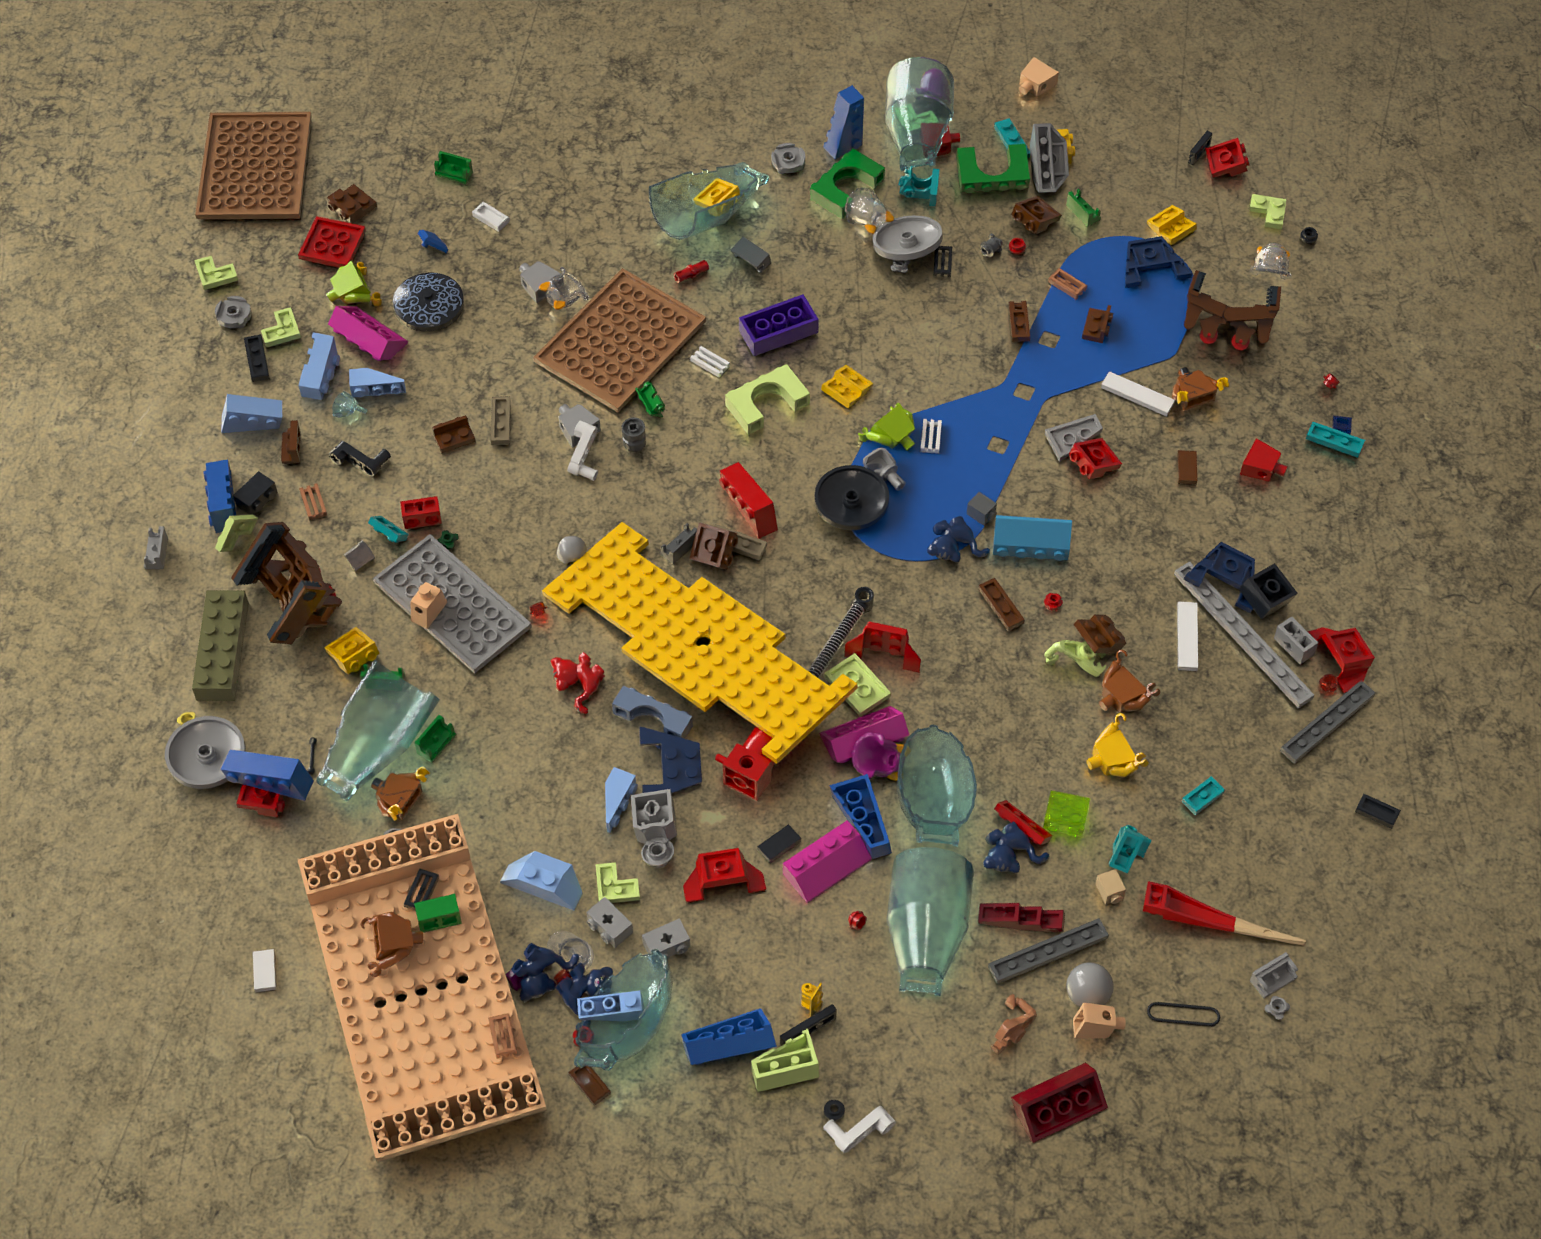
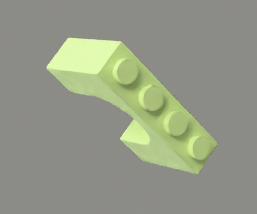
M787 364L777 367L774 371L761 375L759 378L725 394V406L748 435L764 428V416L753 403L754 399L759 395L765 393L778 394L785 399L794 412L810 404L809 391Z

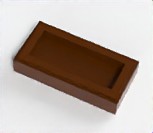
M1178 450V484L1197 485V451Z
M586 1060L568 1072L569 1076L593 1106L611 1094L610 1089Z

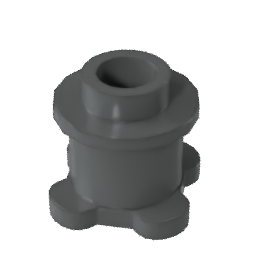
M991 233L989 240L983 241L980 245L982 254L992 257L994 252L1000 253L1002 251V240Z

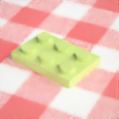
M855 653L824 673V677L830 684L841 674L846 675L857 683L858 688L845 701L860 717L891 697V692Z

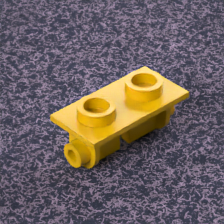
M805 983L801 987V1005L810 1011L809 1017L813 1016L815 1012L818 1013L823 1005L822 997L824 993L822 992V983L818 987L810 983Z

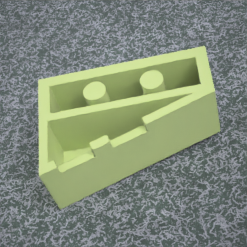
M808 1029L802 1031V1034L793 1040L791 1038L788 1039L779 1048H773L751 1060L752 1075L757 1092L819 1078V1063Z

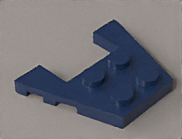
M1162 236L1128 241L1125 288L1141 286L1142 281L1138 271L1171 266L1176 280L1192 278L1193 273L1190 268H1186L1184 261L1174 254V250Z
M1220 542L1185 575L1183 580L1199 587L1205 574L1208 573L1239 589L1249 577L1255 574V559ZM1240 592L1234 606L1251 613L1253 610L1252 606Z
M639 727L640 746H661L663 784L642 785V793L671 789V793H675L702 783L700 743L649 728Z

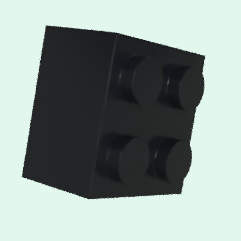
M1275 563L1249 577L1239 588V591L1261 619L1289 604L1298 594Z

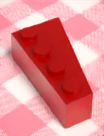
M737 462L719 470L721 477L719 483L721 487L727 491L757 538L760 539L777 531L778 526L773 501L745 468Z

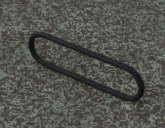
M1153 1002L1147 1008L1148 1016L1152 1020L1160 1022L1214 1026L1219 1023L1221 1018L1218 1010L1209 1006ZM1154 1005L1213 1010L1217 1014V1020L1213 1023L1155 1018L1151 1015L1150 1009Z

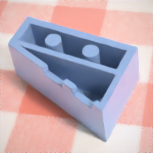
M313 332L312 339L314 344L312 349H308L307 354L310 355L309 362L304 364L298 386L302 397L322 400L324 394L328 392L329 381L334 377V369L339 365L340 356L337 353L334 336Z
M227 394L222 412L221 433L279 429L282 420V400Z

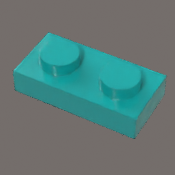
M372 516L368 521V524L373 526L375 531L386 535L387 539L391 542L406 541L409 536L408 533L383 516Z
M1211 776L1184 796L1181 802L1194 815H1197L1225 793V789Z

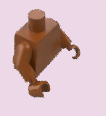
M1119 650L1116 653L1117 660H1113L1102 681L1103 699L1099 701V705L1104 711L1113 707L1119 713L1141 710L1151 700L1152 696L1160 695V689L1157 688L1152 692V689L1156 687L1155 683L1148 684L1146 688L1122 666V659L1119 654L1123 652L1126 657L1128 654L1125 650Z
M394 912L373 916L372 919L366 917L361 921L363 929L365 928L364 924L366 921H369V924L373 927L376 960H379V963L370 962L368 964L370 970L376 967L375 971L370 972L372 977H378L382 972L381 969L385 970L406 958L410 954L413 944L423 943V932L412 931L411 921L404 919Z

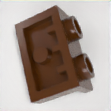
M1110 305L1107 306L1106 311L1089 308L1082 339L1103 343L1104 336L1108 337L1110 326L1107 325L1112 323L1114 314L1111 312Z
M466 415L432 427L434 439L441 454L476 442Z
M298 420L290 421V428H287V432L282 433V464L300 463L301 431Z

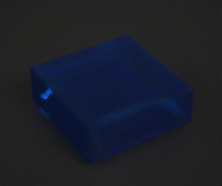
M1333 415L1332 428L1351 435L1352 417Z

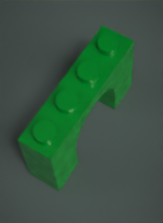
M1026 144L1008 145L1007 158L1009 168L1003 174L995 176L985 174L978 168L975 147L957 148L956 160L960 193L989 192L992 190L1006 191L1008 189L1023 190L1029 188L1030 174Z
M853 148L848 153H845L839 162L834 163L832 168L827 173H824L816 183L811 185L809 189L810 200L843 219L853 210V197L838 189L835 184L842 179L854 178L875 189L885 179V167Z

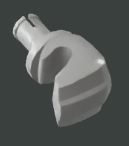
M878 448L863 459L864 467L874 470L884 481L888 480L897 491L905 486L906 482L896 473L898 470L896 461L885 448Z

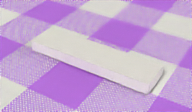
M1112 372L1107 374L1101 385L1102 389L1164 416L1169 414L1175 403V400Z
M1178 602V670L1197 671V603Z

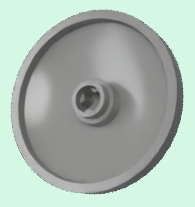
M913 215L895 218L892 222L882 224L875 231L873 246L879 255L888 259L911 260L920 258L939 247L943 239L942 228L937 221L925 216Z
M203 716L185 722L173 732L166 744L165 761L171 775L179 783L191 788L207 789L228 781L220 769L229 750L246 752V746L240 730L233 723L221 717Z

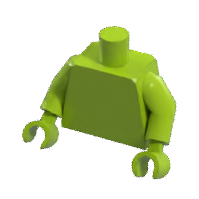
M896 403L895 408L891 406L890 412L879 419L872 426L870 432L868 428L864 427L862 428L863 434L858 433L859 440L862 442L870 440L890 448H894L901 443L908 451L915 445L914 441L909 437L915 430L913 414L904 409L900 403Z

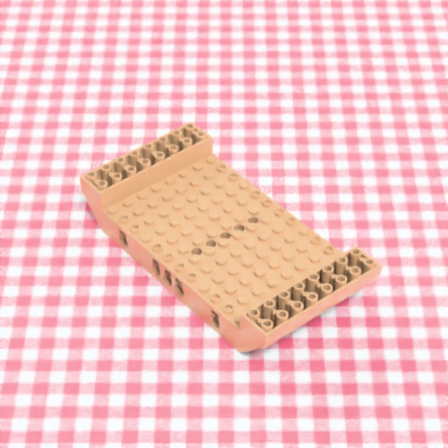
M458 814L298 859L377 1163L547 1111ZM419 869L439 874V880L430 899L455 894L462 924L423 933V943L413 944V948L406 958L385 970L381 969L382 972L378 977H372L370 972L375 971L376 967L370 970L368 964L370 962L379 963V960H376L373 927L369 924V921H366L364 924L365 928L363 929L361 921L366 917L372 919L373 916L394 912L404 919L411 921L412 931H420L416 911L412 910L411 907H404V902ZM425 875L422 876L411 902L413 903L426 877ZM432 877L430 878V880H429V882H428V885H427V887H426V889H425V891H424V893H423V896H422L420 902L423 900V898H424V896H425V893H426V891H427V889H428V887H429V885H430V882H431V880H432ZM460 976L468 977V981L464 984L458 983L457 979ZM440 982L448 984L444 990H439L436 987ZM420 988H425L428 990L427 993L423 996H418L416 994L417 990ZM400 994L407 996L403 1002H397L396 997ZM378 1001H386V1005L383 1008L375 1007ZM509 1013L517 1054L513 1055L512 1053L507 1057L503 1055L500 1056L501 1058L496 1059L488 1017ZM504 1019L502 1023L507 1048H512L507 1022ZM495 1021L494 1027L499 1050H503L498 1021Z

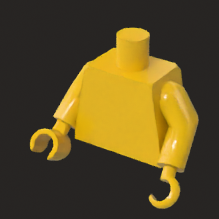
M1117 714L1115 723L1111 722L1095 741L1093 757L1086 760L1090 770L1100 767L1106 776L1127 777L1138 770L1139 766H1148L1149 762L1146 759L1141 761L1146 755L1141 752L1135 755L1121 730H1118L1120 725L1119 717L1122 716L1123 720L1126 721L1124 714Z

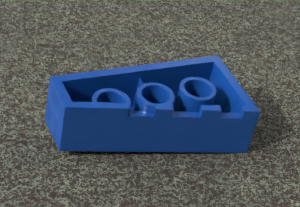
M228 459L206 463V471H203L205 482H207L205 491L208 497L210 527L214 526L216 533L223 531L229 516H236L232 473Z
M761 1008L681 1034L686 1056L691 1065L777 1047L771 1023Z

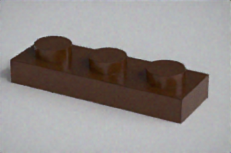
M996 578L978 586V590L1007 631L1024 624L1025 619Z

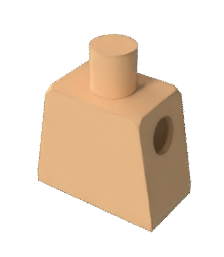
M1033 57L1020 74V93L1026 95L1028 92H1031L1035 96L1043 94L1057 85L1059 72Z
M427 582L419 587L418 592L410 602L411 622L426 629L430 627L447 604V600L440 588Z
M1083 1003L1073 1018L1074 1038H1109L1114 1029H1125V1017H1117L1113 1006Z

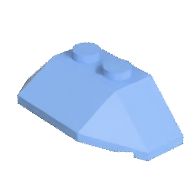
M537 851L509 864L500 880L501 884L573 911L583 894L572 864Z

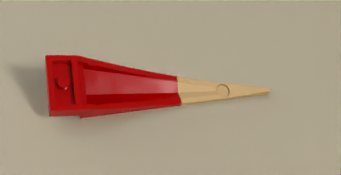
M1150 881L1147 883L1143 912L1162 915V919L1303 946L1306 945V941L1234 917L1168 885Z

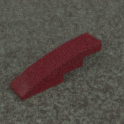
M980 903L978 923L1016 930L1064 932L1065 912L1064 910H1043L1042 906L1022 907L1020 903Z

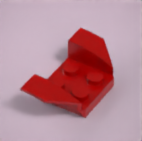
M869 621L863 629V633L845 644L844 657L846 658L855 653L862 659L864 648H868L876 652L882 651L895 656H904L903 670L920 673L921 659L909 644L907 629Z
M1321 627L1307 631L1318 642V645H1327L1341 667L1342 671L1336 678V681L1344 693L1348 692L1361 680L1364 682L1367 671L1375 657L1356 628L1336 631Z
M739 848L698 854L696 867L683 885L686 903L704 900V888L746 882L748 893L766 890L764 875L744 859V855Z

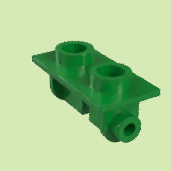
M645 382L642 389L636 387L638 397L644 403L647 413L651 416L663 418L661 412L665 410V404L661 397L656 395L658 392L653 383Z

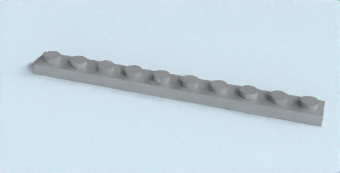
M1191 562L1175 570L1174 575L1297 708L1302 707L1314 698V694L1205 577L1199 587L1183 580L1185 575L1194 568Z

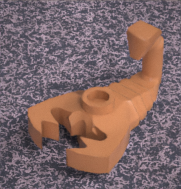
M1014 994L1007 997L1005 1005L1012 1010L1018 1005L1026 1014L1011 1020L1007 1019L1003 1022L995 1035L997 1039L995 1044H991V1049L997 1055L1004 1051L1012 1042L1017 1044L1025 1035V1029L1037 1017L1035 1009L1022 998H1015Z

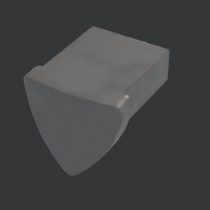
M360 541L344 554L355 571L368 561L375 559L371 549L364 541Z

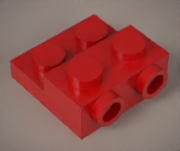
M1239 138L1205 148L1213 178L1230 173L1232 177L1248 171L1247 166H1250L1247 156H1244V153H1247L1244 143L1240 144Z
M1103 438L1075 443L1069 452L1070 460L1077 463L1080 467V473L1086 475L1089 480L1103 477L1106 471L1120 469L1122 465Z
M242 784L236 805L237 808L256 810L258 815L278 818L279 812L284 811L285 801H283L284 795Z

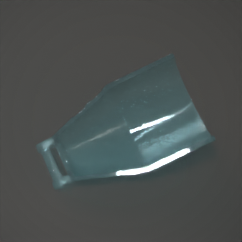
M926 57L905 59L893 66L887 76L885 120L900 156L901 171L909 169L911 165L913 168L926 165L935 166V158L942 144L943 134L947 132V125L953 118L954 78L947 66L934 59Z
M745 162L716 167L715 171L708 172L707 169H702L701 173L693 174L692 171L685 172L649 186L650 208L661 230L672 238L678 240L686 239L726 223L758 190V187L768 183L769 175L759 173L750 168ZM716 178L737 185L740 189L739 196H734L707 208L698 206L693 201V198Z
M375 660L342 709V719L339 727H336L335 730L336 738L334 744L330 746L324 767L318 775L316 783L320 786H326L339 794L341 799L345 801L350 800L356 790L408 750L440 699L430 691L427 694ZM332 775L345 782V787L343 788L331 781Z
M919 847L901 852L893 861L887 924L900 974V992L909 990L935 993L934 996H941L942 982L968 931L974 869L971 862L953 851ZM907 979L936 982V985L907 982Z

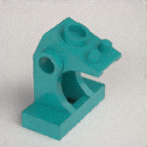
M912 165L909 169H905L904 173L906 174L899 179V193L907 198L930 199L929 206H936L940 169H933L932 175L926 179L917 178L916 174L912 172Z
M1131 825L1121 827L1113 843V855L1109 861V866L1128 874L1136 855L1144 858L1152 840L1137 832V829Z

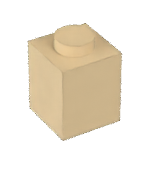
M1114 869L1097 875L1095 885L1105 905L1121 902L1124 899L1126 888L1117 870Z

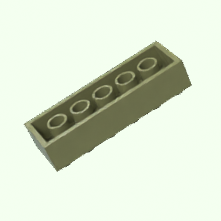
M245 590L206 591L192 685L196 701H235L249 604Z

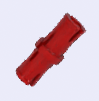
M705 260L694 265H687L683 270L673 274L674 279L677 283L689 278L693 279L696 275L708 271L709 265Z

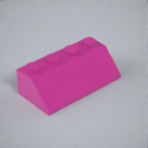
M336 306L328 323L335 333L344 335L347 341L357 344L360 350L372 354V358L377 361L390 360L408 344V341L357 306Z
M888 706L822 731L819 734L831 758L837 763H845L852 757L851 752L854 750V744L865 733L883 734L885 740L900 742L904 740V737L909 736V731L903 713L892 706Z
M847 820L783 863V875L805 902L809 903L871 861L872 858L860 834Z

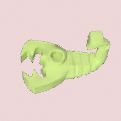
M1061 640L1054 643L1045 652L1046 664L1054 665L1059 659V655H1055L1059 651L1075 660L1082 669L1095 677L1102 674L1106 668V665L1101 667L1100 661L1094 666V656L1099 655L1103 658L1106 654L1094 653L1086 641L1081 643L1074 640Z

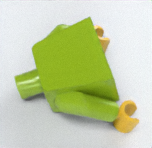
M350 261L346 266H341L330 280L334 289L326 295L332 303L340 298L345 304L369 303L370 301H372L374 306L382 304L379 292H374L370 296L371 291L363 275L367 274V267H364L363 262H358L355 265Z

